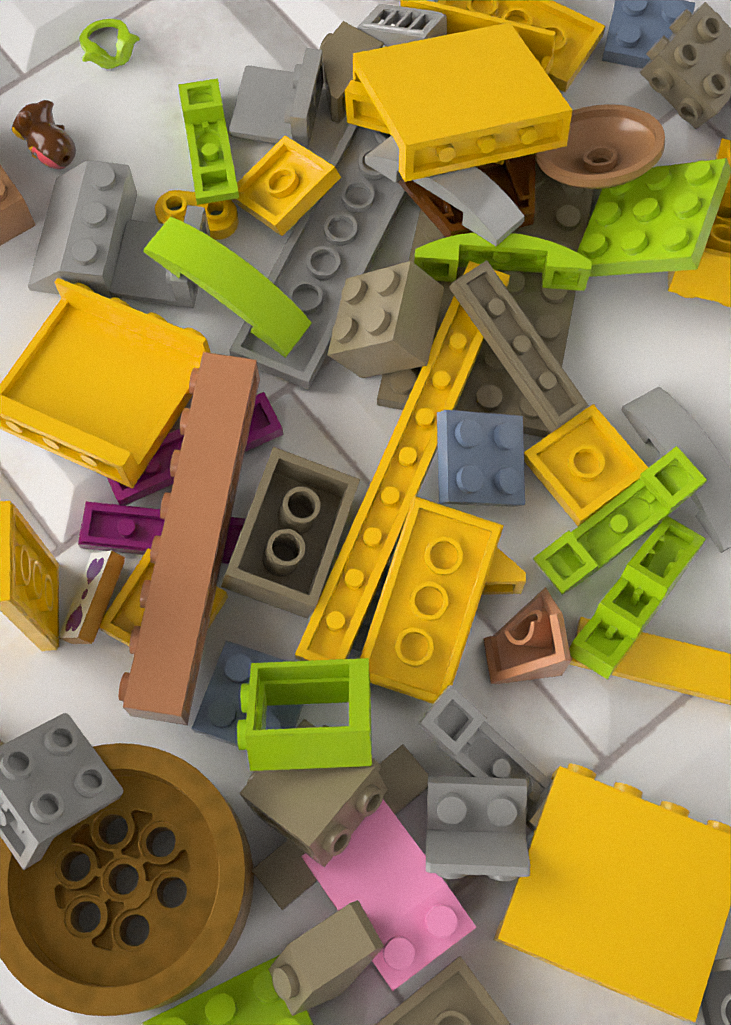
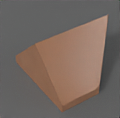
M546 587L493 636L483 638L491 684L562 676L571 663L563 614Z

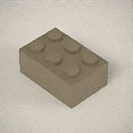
M273 447L221 587L308 619L319 600L360 479Z

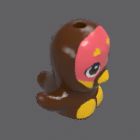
M42 100L38 103L26 105L19 111L13 122L12 132L14 135L22 140H26L32 157L39 159L47 167L64 169L69 166L75 157L76 147L72 138L64 131V125H55L52 113L54 103L49 100Z

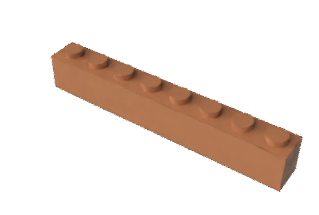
M203 352L200 367L192 369L189 382V392L193 394L190 409H183L180 420V434L184 435L181 450H174L170 465V475L174 477L171 493L165 492L161 502L160 517L162 520H165L162 535H156L151 546L150 561L155 566L152 579L144 581L140 595V607L145 608L141 626H134L130 638L129 651L130 654H134L130 673L124 672L119 686V701H123V708L132 717L188 726L260 382L257 361L254 359Z

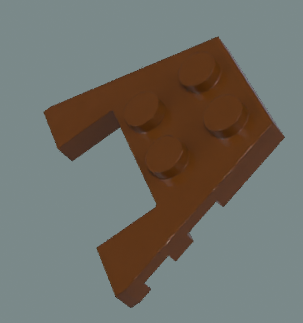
M536 153L507 159L503 165L489 163L475 166L494 181L522 212L524 222L518 228L534 224ZM402 178L398 181L400 186L445 237L474 233L462 225V211L413 180L404 182Z

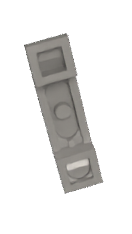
M391 135L365 156V164L397 183L402 179L399 173V147ZM477 167L413 180L462 211V225L495 246L499 245L524 222V215L516 204L494 181Z
M657 387L622 406V412L645 444L652 442L662 457L677 446L707 479V482L691 496V499L700 510L695 517L720 553L731 548V469L707 434L693 417L661 387Z
M448 685L418 724L470 777L526 779V825L535 831L552 781L486 723L487 717L454 687Z

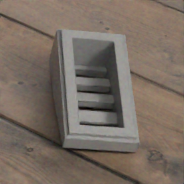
M378 4L357 29L383 42V45L388 47L447 35V16L431 10Z

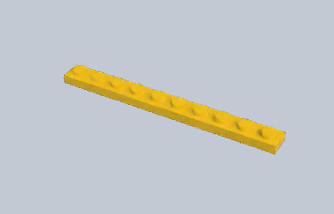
M469 261L463 275L480 264ZM494 270L507 288L510 275ZM453 296L431 346L428 364L421 368L295 652L297 660L347 659L401 535L413 496H418L438 449L437 412L455 410L485 340L455 296Z

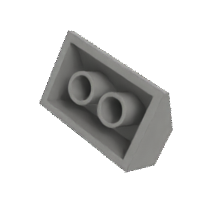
M86 160L56 178L28 283L30 291L59 294L54 282L57 278H60L72 284L77 282L85 284L95 293L109 299L113 297L110 288L128 220L132 219L137 197V190L129 165Z

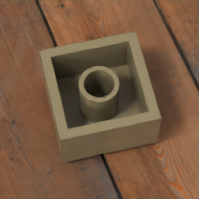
M412 261L346 278L327 355L360 378L427 366L444 287Z

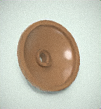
M610 104L583 107L572 111L567 146L536 153V160L544 173L564 185L581 189L616 187L639 178L660 160L665 149V133L662 125L655 117L634 107Z

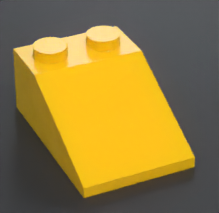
M719 206L698 269L668 271L669 292L677 293L684 298L697 297L716 301L724 306L731 307V208Z

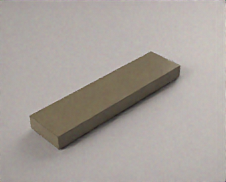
M488 261L458 278L449 286V289L550 433L589 406Z
M404 744L379 763L381 769L378 773L388 789L383 796V800L396 816L428 789L429 774ZM289 840L284 842L252 869L254 875L282 911L318 882L301 857L305 853Z

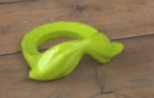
M102 19L88 25L79 36L81 48L85 52L82 61H91L105 69L124 65L129 61L134 44L140 38L137 35L131 34L126 24L121 20ZM104 27L118 29L117 53L115 57L110 56L98 44L89 40L90 35L94 31Z

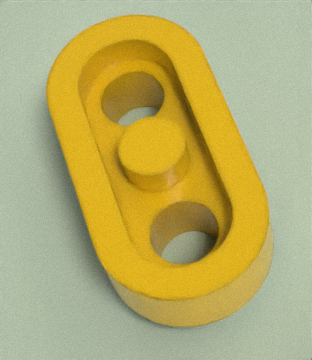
M172 190L161 195L155 204V214L159 224H165L170 216L184 222L187 205L205 207L210 237L215 240L228 238L236 231L239 224L237 207L231 199L197 205L195 192ZM176 206L181 207L180 209L175 211L169 210ZM213 211H222L219 215H211Z

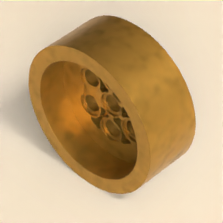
M127 743L93 746L94 750L123 788L121 797L54 837L40 861L23 870L0 837V958L12 975L33 994L56 1007L84 1015L117 1016L143 1012L171 1004L192 993L218 971L237 945L248 919L253 898L254 873L252 872L253 861L250 845L238 816L227 800L208 778L183 759L154 747ZM116 819H125L128 825L126 837L117 844H109L106 839L108 825ZM163 831H172L176 840L175 848L167 856L156 857L152 849L154 838ZM86 854L91 864L90 871L85 878L75 882L70 877V864L77 856ZM132 866L138 872V884L132 892L122 895L116 887L117 876L121 870ZM182 879L186 884L187 896L181 905L170 908L164 902L163 890L170 881ZM94 903L98 906L101 913L100 923L91 932H85L79 923L80 912L88 904ZM143 916L149 924V935L144 943L134 946L126 936V929L132 919Z

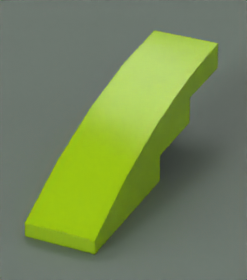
M669 516L662 520L627 563L621 577L599 603L595 614L572 641L569 647L570 656L608 680L703 546L706 538Z

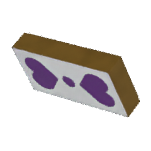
M112 550L91 553L59 634V639L71 644H92L94 642L123 568L124 556Z

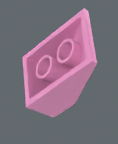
M382 800L376 812L365 817L351 834L350 842L345 850L339 855L333 856L325 867L321 866L306 853L301 856L338 911L351 902L357 900L360 902L384 945L372 962L392 991L476 928L443 878L436 873L425 871V854L384 800Z

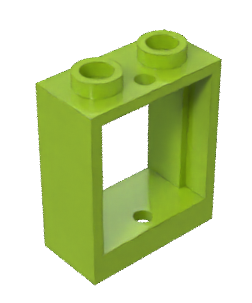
M369 658L251 663L249 683L241 684L240 691L242 713H247L246 719L238 720L237 723L238 749L247 750L250 771L372 766ZM349 702V726L266 729L267 706Z

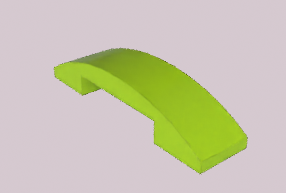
M218 78L178 84L197 205L239 198Z
M170 216L144 248V253L176 277L180 278L184 274L253 327L250 332L285 358L312 324L291 299L252 265L212 237Z
M476 233L454 235L427 243L415 249L414 264L436 281L454 282L457 278L458 267H467L469 261L477 264L488 261L495 270L542 273V288L585 291L592 269V261L565 246L538 237L511 233L497 246Z
M676 446L642 472L640 479L572 532L568 530L537 554L533 560L563 595L596 573L647 534L707 482V479Z

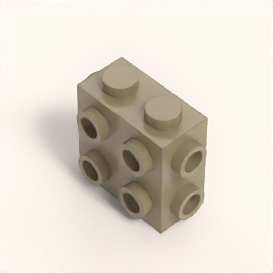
M706 2L693 13L685 9L669 26L673 34L669 39L663 35L648 50L646 55L650 58V61L639 72L649 82L650 86L677 110L680 117L689 122L695 129L717 115L731 98V28Z
M303 719L296 728H314L316 726ZM372 757V766L254 771L239 794L257 817L321 866L325 867L333 856H337L345 850L350 842L351 834L365 817L376 812L388 789L378 773L381 765Z

